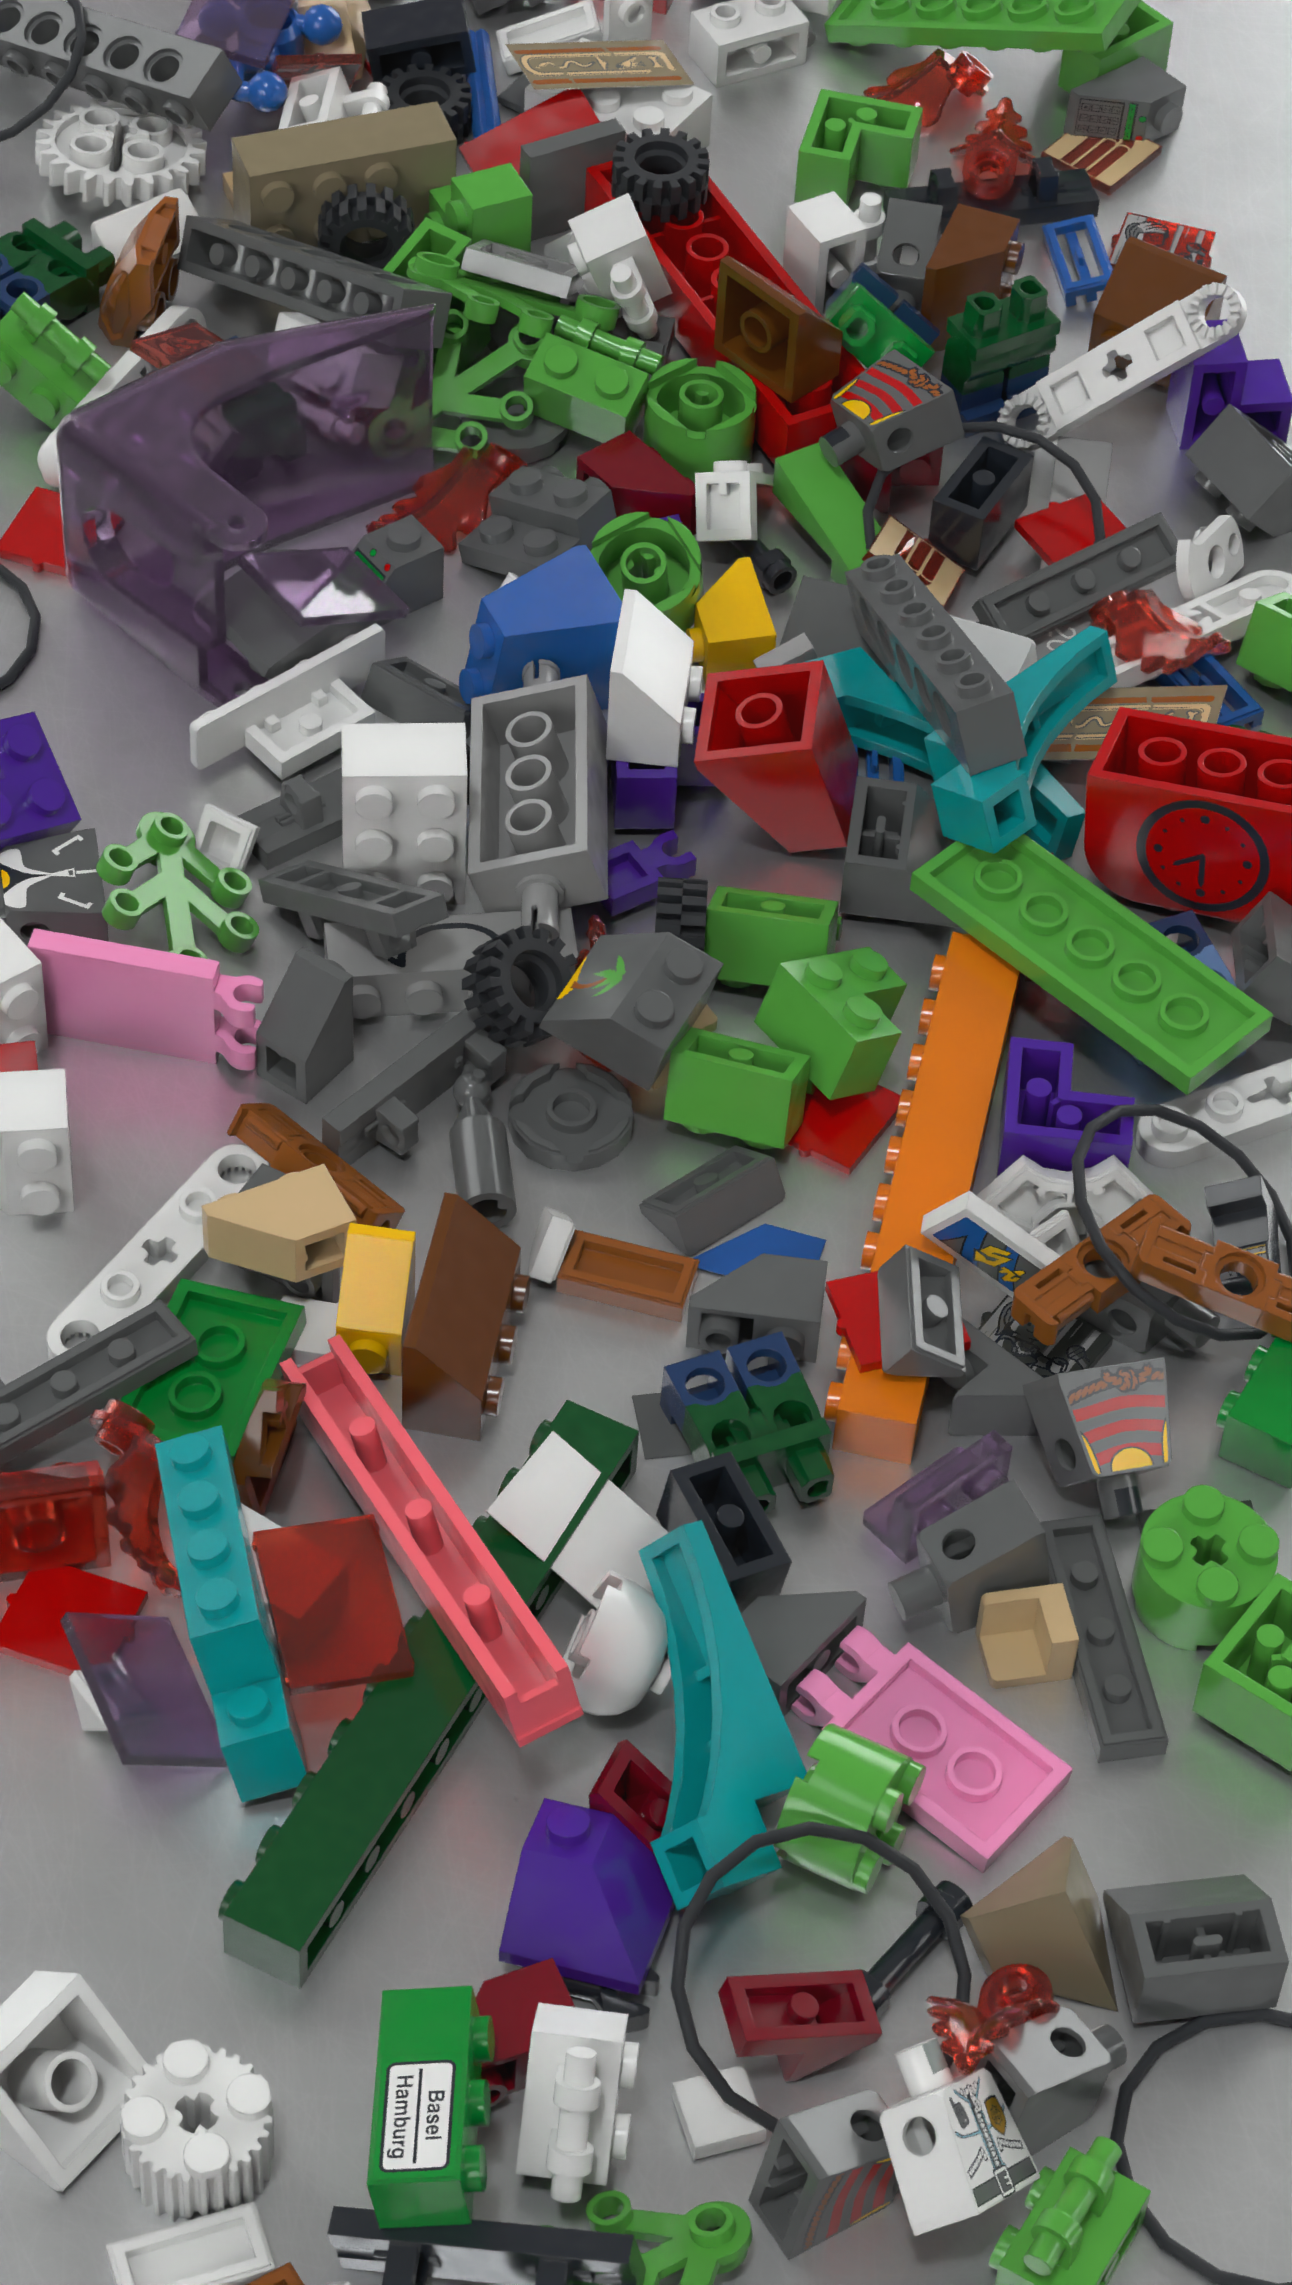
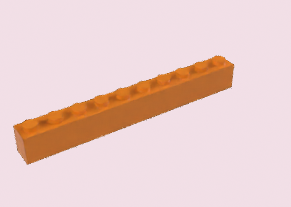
M952 931L947 956L935 954L928 990L938 993L936 1000L924 998L918 1035L927 1036L925 1045L913 1043L907 1080L915 1081L916 1084L914 1091L902 1089L895 1126L904 1127L903 1137L892 1135L890 1137L884 1173L893 1174L891 1185L879 1183L872 1221L882 1222L880 1233L867 1232L860 1266L862 1270L878 1271L905 1244L956 1266L957 1259L921 1234L923 1215L968 1191H973L1021 976L1019 970L969 934ZM845 1336L841 1337L836 1369L846 1371L844 1382L831 1381L824 1411L825 1420L835 1423L832 1449L911 1465L930 1377L896 1376L884 1373L882 1369L859 1373Z

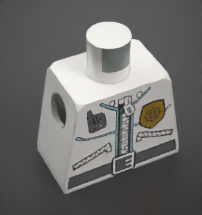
M937 2037L894 2054L910 2096L881 2111L880 2124L914 2236L979 2215L1041 2178L990 2072L985 2068H980L953 2078Z

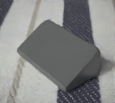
M406 656L382 660L372 664L361 695V699L370 707L398 723H430V721L465 723L466 739L470 737L471 705L463 701L458 685Z
M735 1145L643 1200L639 1207L641 1213L680 1251L692 1256L783 1201L785 1190L773 1157Z
M905 1244L880 1267L877 1274L882 1370L884 1373L896 1376L961 1377L966 1372L959 1267Z

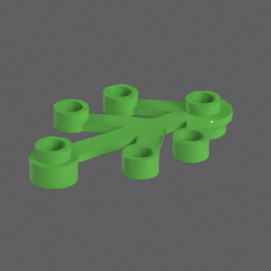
M418 252L415 263L408 265L407 276L410 279L453 293L452 296L465 302L463 316L467 319L483 324H495L500 306L520 317L517 330L531 337L544 338L547 332L551 333L554 316L552 315L559 317L565 315L580 322L583 318H587L600 323V330L608 333L610 330L615 329L621 308L618 303L610 299L591 294L578 295L575 306L560 303L561 297L459 269L460 263L457 260L438 253Z
M449 309L446 325L457 323L463 328L456 334L445 332L442 349L438 348L430 394L413 406H411L414 379L415 376L422 372L425 365L422 347L393 346L402 351L403 354H415L417 359L411 364L400 363L388 406L377 410L370 417L366 427V435L371 449L379 456L389 460L404 459L417 448L454 452L467 460L481 458L489 447L488 434L482 424L475 421H467L459 425L456 430L427 424L444 414L502 422L508 428L514 430L524 429L529 426L534 418L532 399L528 394L522 391H512L503 398L473 394L516 365L528 369L544 338H540L533 345H526L520 341L526 335L517 330L518 324H516L511 329L506 344L456 376L462 345L469 339L470 327L469 320L463 316L462 311ZM517 404L527 408L526 412L521 416H512L507 412L509 407ZM390 425H401L404 428L396 436H390L384 432L385 428ZM468 435H477L481 438L480 443L473 447L465 446L462 440Z
M169 812L147 813L140 819L136 827V841L128 846L110 844L105 847L96 864V871L104 881L112 885H126L135 870L147 863L157 866L158 875L132 891L118 888L110 893L102 908L103 918L109 925L119 930H131L136 926L142 915L162 903L169 946L168 952L208 959L200 949L195 947L190 912L217 935L221 945L229 951L245 953L250 950L259 934L257 922L243 912L234 911L227 914L185 877L184 868L210 889L211 896L218 904L230 909L240 908L244 904L252 889L250 878L236 868L226 867L220 870L195 848L196 839L194 833L181 817Z
M604 2191L595 2195L586 2206L590 2231L634 2235L637 2240L663 2243L646 2253H641L646 2268L643 2285H659L660 2280L684 2267L680 2285H713L716 2275L734 2270L745 2260L748 2248L752 2242L753 2231L749 2216L742 2208L729 2202L713 2201L703 2203L694 2207L685 2215L632 2209L630 2199L624 2193ZM610 2215H618L612 2219H604ZM540 2225V2226L554 2227V2226H550V2225Z

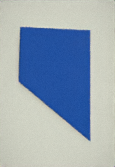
M763 1224L693 1258L700 1260L699 1269L725 1276L762 1253L819 1260L827 1240Z

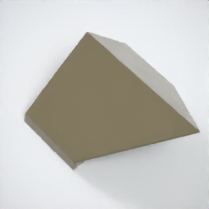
M1063 1836L960 1916L988 1977L1118 2012L1099 1898L1073 1838Z

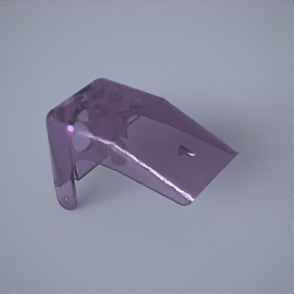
M436 303L217 341L71 410L60 420L56 432L65 574L71 587L194 691L217 708L239 697L240 695L235 694L237 691H248L256 685L269 681L268 678L254 672L249 667L248 661L225 643L224 572L280 543L424 489L430 484L434 475L432 407L434 314L436 313Z

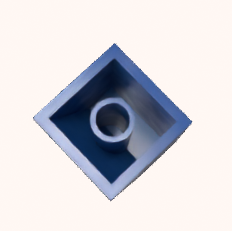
M587 545L574 546L481 598L476 623L471 626L469 632L470 649L466 666L459 675V690L466 704L471 705V698L523 688L522 670L524 666L531 661L534 662L536 679L539 677V659L552 661L559 667L560 680L587 674L601 710L608 709L610 669L622 601Z

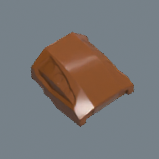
M165 196L132 230L121 250L107 283L100 304L98 326L111 345L131 348L136 342L138 332L145 333L165 311L166 301H173L176 295L180 270L177 269L178 258H174L172 255L180 243L178 198Z

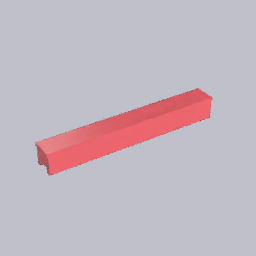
M340 1334L327 1340L331 1352L311 1362L297 1367L293 1359L289 1358L279 1363L285 1381L307 1383L306 1394L298 1415L519 1747L583 1716L584 1713L578 1700L569 1666Z

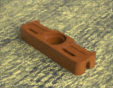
M247 1103L240 1105L227 1130L229 1136L238 1137L271 1164L270 1167L285 1174L301 1172L325 1164L357 1219V1224L396 1229L405 1209L276 1106L270 1103Z
M1147 1195L1100 1228L1106 1244L1130 1274L1133 1261L1140 1249L1139 1245L1153 1217L1161 1216L1160 1225L1190 1236L1192 1226L1190 1221L1158 1195ZM1087 1237L1014 1290L1011 1316L1021 1326L1031 1322L1034 1325L1033 1336L1044 1345H1054L1057 1332L1089 1308L1098 1314L1129 1291L1116 1275L1111 1278H1099L1093 1276L1084 1268V1265L1094 1260L1104 1261L1096 1252L1090 1237Z
M1155 1216L1151 1219L1131 1267V1275L1135 1279L1292 1342V1277L1277 1272L1280 1264L1221 1240H1217L1215 1246H1212L1197 1238L1167 1226L1160 1225L1161 1216ZM1230 1271L1242 1274L1251 1283L1253 1292L1249 1295L1231 1293L1223 1286L1220 1274Z

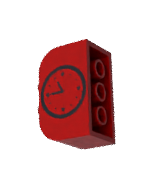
M1120 706L1087 774L1084 852L1088 865L1094 875L1108 889L1126 899L1164 907L1171 911L1187 912L1193 910L1195 914L1221 918L1232 923H1240L1269 891L1292 906V738Z

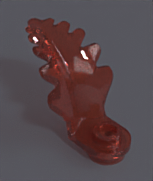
M938 48L924 61L894 70L886 78L887 86L867 88L863 92L865 95L863 97L922 107L921 125L928 128L939 121L946 101L954 88L968 98L973 93L984 97L989 91L987 85L994 76L984 64L967 51L962 50L957 58H954Z
M1009 97L1002 98L996 108L986 111L985 117L989 120L979 121L975 124L974 129L979 134L967 135L964 139L967 144L958 145L949 150L951 155L965 156L962 170L963 184L972 196L981 200H996L1006 195L1014 184L1017 163L1030 166L1031 159L1035 158L1027 153L1033 150L1032 145L1020 140L1027 138L1028 132L1024 127L1016 125L1021 123L1022 116L1014 111L1012 100ZM985 171H991L998 178L995 181L987 182L981 180L979 175Z
M490 443L485 452L464 446L451 463L418 478L412 487L417 497L397 501L392 505V509L397 513L382 515L378 518V521H372L370 524H367L365 526L367 534L412 514L444 547V552L451 553L457 548L456 533L458 531L469 535L482 521L487 519L488 495L494 488L496 489L521 466L528 467V465L520 457L495 443Z
M1134 589L1131 592L1128 590L1117 591L1097 602L1088 612L1093 621L1091 626L1107 630L1108 637L1115 635V655L1124 662H1131L1142 658L1140 670L1145 674H1150L1163 667L1162 673L1169 675L1179 668L1185 669L1206 654H1225L1230 652L1232 648L1230 646L1231 642L1226 640L1220 632H1215L1208 637L1200 636L1203 633V629L1198 622L1165 606L1152 589Z
M109 1399L103 1410H94L89 1418V1423L97 1431L93 1438L94 1441L109 1453L119 1457L108 1469L104 1480L105 1491L114 1502V1506L107 1512L106 1520L111 1527L123 1536V1539L119 1541L121 1550L134 1558L137 1566L148 1573L153 1585L158 1587L164 1596L172 1594L173 1597L180 1599L182 1595L178 1572L163 1551L159 1533L158 1511L162 1482L155 1444L163 1441L152 1434L156 1426L147 1416L124 1402Z
M1021 1963L1001 1967L984 1981L980 1990L977 2008L962 2000L948 1997L929 1996L925 2000V2002L932 2006L927 2009L929 2016L940 2020L933 2023V2032L937 2036L947 2039L940 2043L941 2050L954 2058L958 2072L964 2076L972 2074L976 2070L979 2061L994 2051L995 2045L992 2042L993 2040L1008 2036L1010 2029L1047 2013H1058L1061 2005L1054 2001V1993L1048 1976L1035 1966ZM1018 1993H1022V1994H1020V1995H1018V1996L1010 1997V1996H1012V1995H1015V1994H1018Z

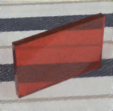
M374 1514L253 1532L251 1546L256 1553L284 1669V1683L288 1687L290 1696L412 1677L414 1674L415 1661L410 1654L379 1535L380 1526L376 1522Z

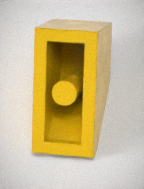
M750 557L738 558L699 599L695 605L694 628L686 629L685 634L694 641L692 663H698L699 666L703 667L705 685L708 673L756 668L753 660L776 648L777 634Z
M350 1223L346 1239L336 1319V1335L340 1334L366 1374L382 1373L401 1376L402 1345L415 1302L416 1232Z

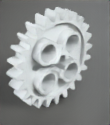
M92 99L90 100V108L86 109L74 103L70 104V113L56 110L54 111V120L44 119L42 129L36 130L35 165H39L40 176H49V185L51 187L64 185L65 195L82 192L84 202L100 197L103 198L104 206L111 205L114 200H122L123 204L129 208L132 207L133 200L140 199L144 202L177 188H181L188 194L189 185L198 186L200 184V176L206 174L207 140L202 139L201 129L192 128L191 125H188L186 128L179 127L165 117L150 112L146 115H141L127 106L120 105L119 102L110 100L109 105L102 106L99 102ZM124 133H128L124 137L122 147V163L119 171L114 172V170H116L119 165L120 142Z

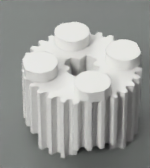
M192 2038L172 2042L165 2049L163 2056L161 2054L156 2056V2065L152 2066L146 2063L142 2066L143 2076L134 2075L132 2077V2088L125 2089V2102L120 2105V2129L125 2171L127 2175H131L132 2186L134 2188L141 2187L142 2205L148 2207L154 2204L155 2215L160 2216L167 2212L169 2213V2221L175 2223L179 2217L191 2218L194 2211H199L201 2216H206L213 2209L216 2212L225 2210V2206L228 2204L236 2207L242 2203L253 2202V2193L262 2194L264 2191V2181H269L271 2178L270 2159H274V2115L268 2081L262 2074H254V2065L252 2063L242 2065L241 2055L235 2054L229 2058L227 2057L226 2049L222 2047L217 2053L211 2052L210 2045H203L200 2041Z

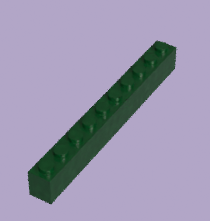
M568 1399L552 1422L547 1419L541 1422L532 1438L529 1457L526 1462L551 1432L554 1431L598 1469L601 1474L546 1560L543 1562L490 1515L488 1518L483 1515L479 1516L472 1525L538 1622L565 1582L551 1567L608 1480L621 1491H624L635 1474L637 1466L638 1430ZM512 1467L508 1471L499 1488L497 1497L520 1469ZM428 1609L422 1617L413 1615L408 1620L398 1641V1653L388 1668L379 1666L373 1672L363 1694L362 1707L353 1720L344 1718L339 1723L331 1737L327 1759L317 1773L309 1771L302 1778L292 1800L291 1813L281 1827L274 1824L268 1829L258 1847L255 1867L245 1882L237 1879L231 1884L221 1902L218 1918L223 1921L224 1953L298 1989H301L488 1701Z

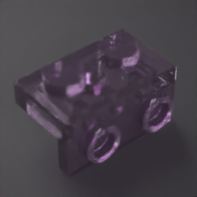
M993 1430L967 1449L962 1447L954 1448L866 1509L863 1514V1525L900 1560L907 1564L918 1556L916 1536L922 1529L1009 1482L1007 1476L1013 1446Z

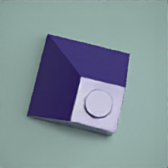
M544 1798L521 1850L499 1948V1961L527 1967L553 1958L562 1977L640 1995L675 1907L655 1854L614 1814Z

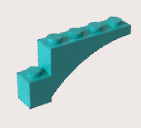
M1094 626L1087 627L1006 682L1014 692L1027 751L1026 757L970 776L936 731L924 737L934 780L931 787L944 837L995 854L1037 825L1030 788L1039 764L1051 744L1067 724L1091 701L1118 682L1107 630Z
M861 647L805 661L824 660L853 744L871 752L876 750L878 754L892 758V756L897 757L904 764L932 775L924 737L935 730L898 682H893ZM1040 763L1030 788L1037 825L1024 834L1047 851L1053 852L1055 857L1063 860L1072 857L1085 819V810Z
M222 1425L155 1444L189 1639L211 1694L220 1748L240 1800L243 1803L298 1787L300 1781L308 1772L301 1732L296 1721L266 1610L244 1520L230 1450Z
M702 1520L683 1524L638 1551L655 1600L665 1616L668 1637L667 1649L674 1688L676 1740L673 1782L661 1837L650 1842L677 1911L688 1907L709 1869L751 1836L768 1832L758 1808L788 1795L795 1777L804 1779L807 1774ZM769 1845L758 1848L716 1882L707 1901L735 1892L781 1869L782 1865L774 1846Z

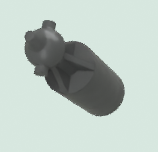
M468 1063L465 1064L462 1074L456 1079L453 1086L454 1098L461 1109L449 1132L456 1194L497 1228L508 1224L517 1212L506 1127L501 1120L493 1117L485 1106L491 1094L490 1083L485 1077V1073L481 1069H475L473 1064Z

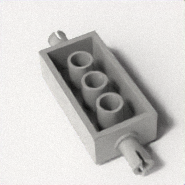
M539 659V677L536 679L534 662L531 661L524 666L522 670L523 688L471 698L468 876L485 913L521 911V926H532V931L538 928L550 931L547 940L549 942L557 937L560 938L558 908L608 899L607 723L587 674L560 680L559 667L552 661Z

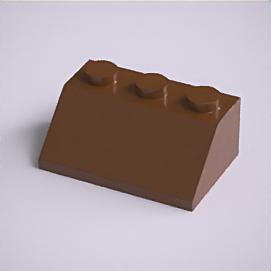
M444 1192L402 1345V1426L404 1429L480 1442L487 1416L498 1417L500 1413L505 1378L497 1377L500 1364L511 1366L513 1362L518 1327L510 1324L513 1313L523 1315L525 1313L531 1276L520 1274L521 1247L458 1194Z

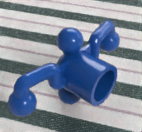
M229 0L232 6L240 11V13H235L232 8L222 3L207 5L201 11L197 22L201 36L210 43L220 45L228 43L237 35L238 53L228 59L243 83L232 100L250 103L256 110L264 113L278 111L284 106L288 96L287 84L285 83H289L291 80H284L283 78L304 75L299 72H277L278 69L305 68L304 35L311 43L325 46L332 44L339 38L343 26L338 11L325 4L312 6L305 14H299L289 4L279 0Z

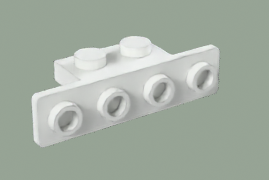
M377 623L356 634L345 637L340 643L312 658L300 661L293 668L273 679L252 687L245 694L217 709L205 712L190 724L191 763L198 770H202L246 746L283 780L341 748V724L375 723L376 712L355 694L351 688L367 680L373 663L385 660L386 631Z

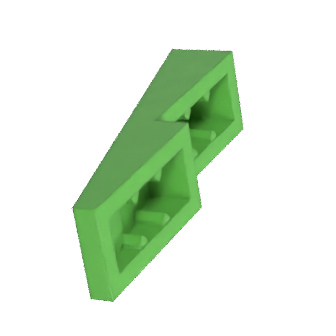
M819 442L775 458L772 493L832 559L830 577L836 583L847 585L845 572L861 567V564L869 559L866 553L862 513L865 505L864 501L841 467H834L827 461L821 451ZM874 518L875 537L877 539L882 528Z

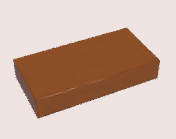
M575 1229L557 1276L556 1292L682 1323L699 1275L700 1260Z

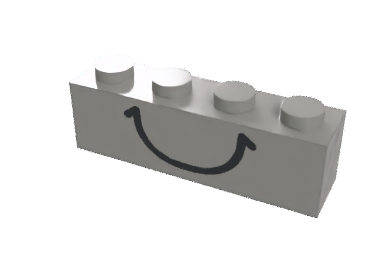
M558 908L560 939L566 944L560 953L563 957L574 954L578 963L569 967L571 974L574 975L579 968V956L571 908ZM521 911L449 915L444 920L434 924H425L417 928V946L390 958L374 955L365 929L338 922L324 923V957L326 960L329 959L337 962L346 972L353 975V1018L365 1019L382 1016L458 1012L466 1008L464 1000L473 996L472 991L462 990V979L471 975V973L464 970L466 961L475 956L472 952L478 946L513 928L521 927ZM512 965L511 982L516 995L526 1006L534 1007L535 993L529 978L521 969Z

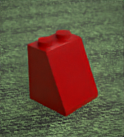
M824 660L708 673L694 757L697 770L788 852L847 847L859 758Z

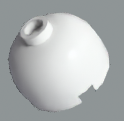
M608 1571L592 1594V1596L601 1600L597 1611L590 1609L587 1615H581L562 1656L569 1666L583 1712L594 1716H616L633 1709L649 1690L661 1695L672 1676L667 1652L666 1620L655 1600L654 1594L636 1582L613 1571Z

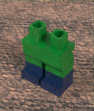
M861 262L827 300L825 319L843 331L842 346L867 368L894 349L922 367L934 354V349L930 345L940 335V330L905 299L891 312L889 308L899 298V294L864 262Z

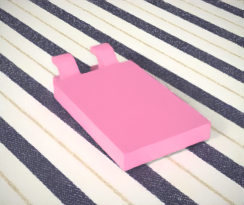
M34 928L27 947L42 962L48 1034L213 1064L217 1063L221 1053L232 1067L239 1070H255L257 1065V1047L242 1044L251 1043L256 1045V1032L262 1021L256 1019L254 1004L242 1002H263V980L248 975L239 977L220 974L219 961Z
M857 1625L840 1642L839 1647L845 1652L835 1661L834 1665L848 1679L867 1684L851 1698L840 1690L826 1674L813 1669L797 1685L796 1691L801 1696L792 1704V1711L809 1725L823 1726L821 1731L828 1724L833 1723L911 1757L913 1761L926 1766L925 1777L915 1800L910 1806L903 1804L901 1810L980 1872L984 1873L1063 1789L1070 1779L1073 1768L909 1642L895 1655L883 1646L870 1631Z

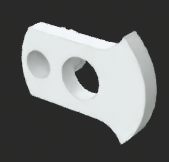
M1219 515L1208 527H1200L1194 534L1193 542L1191 539L1178 540L1176 572L1179 590L1184 603L1226 585L1244 566L1242 538L1232 515ZM1209 562H1212L1211 573L1209 571Z

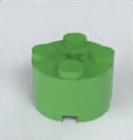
M685 358L664 365L652 375L645 397L643 442L649 447L656 449L667 463L681 475L691 479L695 484V473L713 472V462L741 460L751 463L757 407L756 390L750 377L734 365L716 360L715 368L697 366L698 358Z
M649 512L628 513L604 525L593 539L590 552L620 600L623 601L625 589L637 590L685 633L686 629L691 628L694 624L695 605L704 595L701 552L693 534L681 522L668 517V521L650 517Z
M1193 1486L1184 1495L1166 1501L1150 1515L1144 1525L1132 1573L1131 1587L1135 1598L1134 1607L1140 1621L1154 1636L1182 1650L1196 1651L1198 1645H1219L1275 1576L1280 1541L1277 1533L1252 1508L1234 1498L1222 1495L1219 1490L1212 1486Z
M833 1723L828 1724L817 1736L806 1755L819 1762L818 1764L814 1763L810 1767L804 1779L795 1777L783 1806L777 1829L811 1821L862 1830L871 1833L899 1851L905 1838L906 1827L896 1822L903 1804L910 1806L915 1800L925 1777L926 1766L913 1761L911 1757L850 1730ZM809 1835L774 1844V1847L779 1848L776 1852L778 1857L850 1890L860 1891L864 1894H868L874 1885L881 1865L884 1864L889 1867L892 1865L891 1862L866 1846L846 1841Z

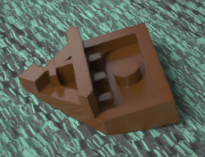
M267 1378L262 1383L239 1444L233 1470L240 1502L264 1516L296 1429L298 1423L297 1416L306 1394L307 1383Z

